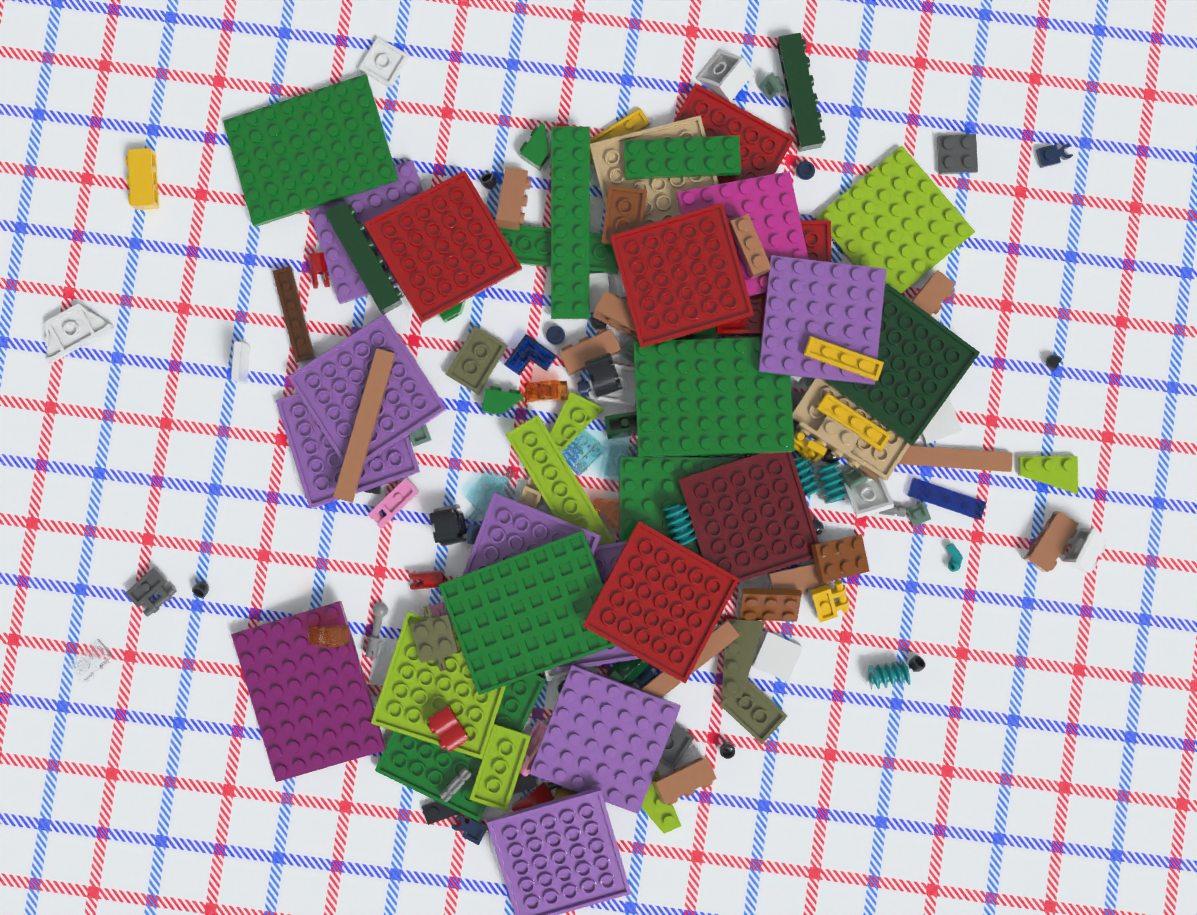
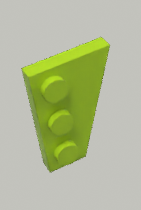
M1078 456L1018 457V476L1069 491L1073 494H1079Z

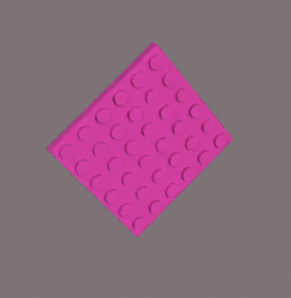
M790 171L677 192L681 215L722 202L728 223L731 220L749 214L768 261L771 255L809 260ZM736 248L749 296L765 294L768 273L750 280Z

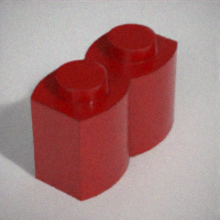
M449 705L428 717L429 723H427V726L433 734L437 733L440 738L438 743L443 750L447 749L448 752H451L469 740L468 733Z

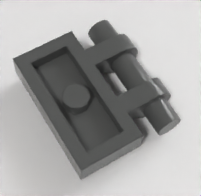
M153 567L125 594L137 607L145 604L147 608L143 613L149 617L152 613L160 610L159 607L163 603L169 602L177 590L174 586L166 590L163 586L169 581L157 567ZM158 592L161 596L153 602L150 598Z

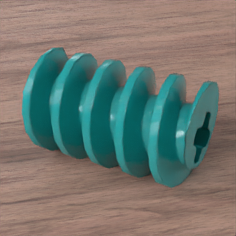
M802 456L794 459L806 497L817 493L821 488L814 486L818 482L817 479H811L815 472H809L813 466L806 465L810 458Z
M839 462L818 466L821 469L817 471V474L823 475L818 480L825 482L820 488L827 489L822 496L829 497V499L824 501V504L845 500L843 497L847 495V492L841 491L846 487L845 484H839L844 478L837 476L842 470L835 469L840 464Z
M675 504L662 510L669 511L664 517L671 519L667 526L674 527L669 531V533L676 534L672 540L678 541L680 545H685L697 537L694 534H690L694 531V528L687 527L692 523L691 520L686 519L689 517V512H683L687 509V505Z
M900 661L899 665L896 662H892L891 667L888 663H885L883 667L881 664H877L876 669L873 665L868 667V682L871 690L873 684L876 685L877 689H880V683H883L885 688L888 687V682L891 683L892 687H895L896 681L899 682L900 686H903L904 680H906L908 685L911 684L909 669L904 661Z

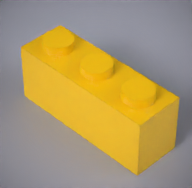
M151 148L127 150L128 156H126L125 161L126 166L129 168V175H127V184L130 186V193L128 194L129 204L136 210L159 209L156 152Z

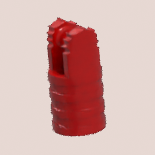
M324 252L309 254L308 260L313 289L318 288V274H322L324 287H330Z
M443 570L408 573V577L411 580L423 579L421 582L410 584L411 590L439 588V584L445 582Z

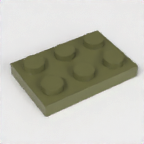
M474 326L445 375L479 395L508 345Z
M747 679L742 698L724 697L719 703L728 714L761 744L788 717L749 679Z

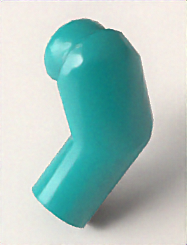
M952 542L945 548L950 554L948 569L951 572H956L961 567L963 556Z

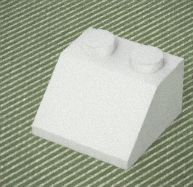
M719 50L696 79L713 93L731 102L741 88L749 81L754 71L743 57Z
M1080 528L1063 562L1083 573H1090L1097 566L1096 560L1099 554H1102L1106 548L1105 542L1107 538L1094 528Z

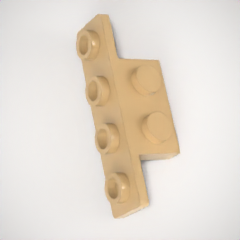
M826 416L817 431L802 421L796 426L799 430L798 432L803 433L807 438L811 437L821 442L823 447L830 449L834 456L847 460L851 467L862 469L865 466L866 462L850 453L860 436L831 417Z

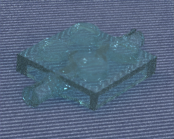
M511 468L503 477L489 469L465 496L475 508L467 517L473 523L480 514L485 516L494 492L513 500L517 497L519 493L509 483L516 474L513 472L509 476L513 471Z

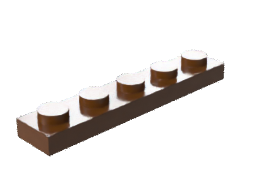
M289 266L273 270L296 363L316 359L293 267Z

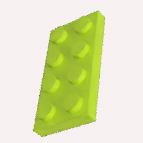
M494 724L469 800L507 812L532 735Z

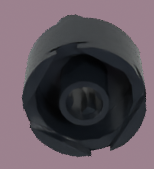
M610 353L585 362L597 398L623 389Z
M459 504L436 508L429 514L431 524H434L435 532H433L435 543L447 546L466 542L467 538H463V535L467 534L464 514L458 511L461 508Z

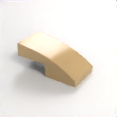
M529 476L518 502L537 508L542 495Z

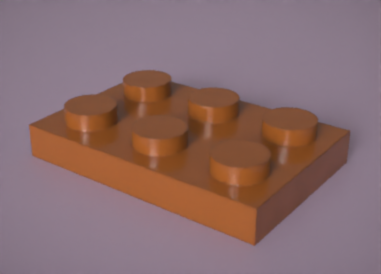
M609 185L602 244L612 245L611 235L643 226L647 190Z
M862 534L811 545L819 583L870 572Z
M743 588L739 620L797 622L802 597L801 590Z

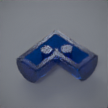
M525 334L504 363V366L520 376L529 362L532 361L547 372L556 360L557 355Z

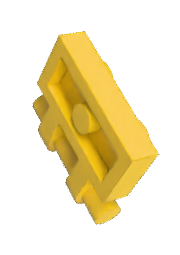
M800 432L794 434L795 451L799 452L798 455L810 458L809 461L814 464L825 455L827 449L823 447L821 442L817 440L812 441L811 439L807 441L805 435Z
M840 579L834 582V589H831L829 584L810 590L820 623L838 617L837 611L842 610L844 613L849 611L850 602L849 598L846 597V587Z

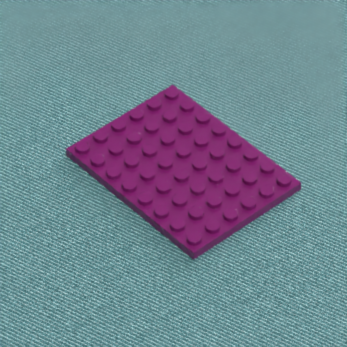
M342 601L231 634L276 782L386 750L380 726L371 724L375 709Z

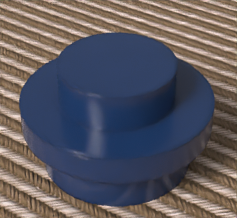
M802 161L796 168V174L802 180H809L815 174V167L809 161Z
M552 326L547 330L546 338L549 343L558 345L564 341L565 332L560 326Z
M582 378L580 382H577L581 397H589V392L592 391L588 381L584 382Z

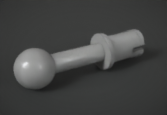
M382 602L376 603L373 606L375 619L371 637H367L368 644L365 657L377 659L379 645L382 642V639H379L382 619L388 613L387 605Z

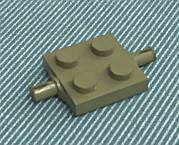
M430 605L422 607L426 619L410 625L420 663L437 660L440 672L447 670L444 658L459 652L449 614L440 617L433 616Z

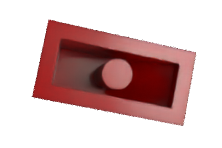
M543 782L512 804L511 809L514 812L552 801L555 797Z

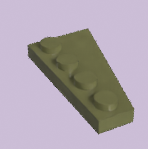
M726 619L740 636L724 649L722 697L742 698L765 621Z

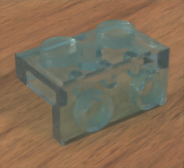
M584 429L561 453L570 468L580 476L602 455L605 448Z

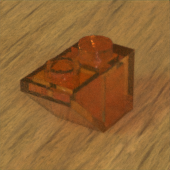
M546 380L525 383V403L568 400L567 381Z
M595 498L593 500L595 510L600 515L604 513L608 517L605 521L613 529L615 527L619 529V499Z
M327 624L309 626L308 640L310 645L327 648L350 645L349 625Z

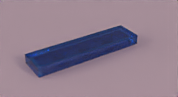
M912 478L907 493L908 497L976 520H981L987 503L917 478Z

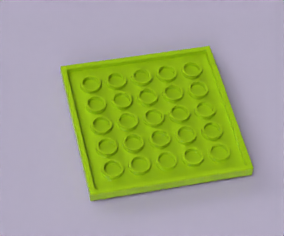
M900 146L814 218L815 220H831V239L853 265L886 269L885 285L889 284L901 294L975 233V230L903 146Z
M407 611L371 724L439 745V736L436 732L433 734L427 726V723H429L428 717L449 705L469 735V740L455 748L454 751L483 759L506 686L478 695L453 625L459 652L444 658L448 669L440 672L437 660L420 663L410 625L419 623L426 618L423 615Z

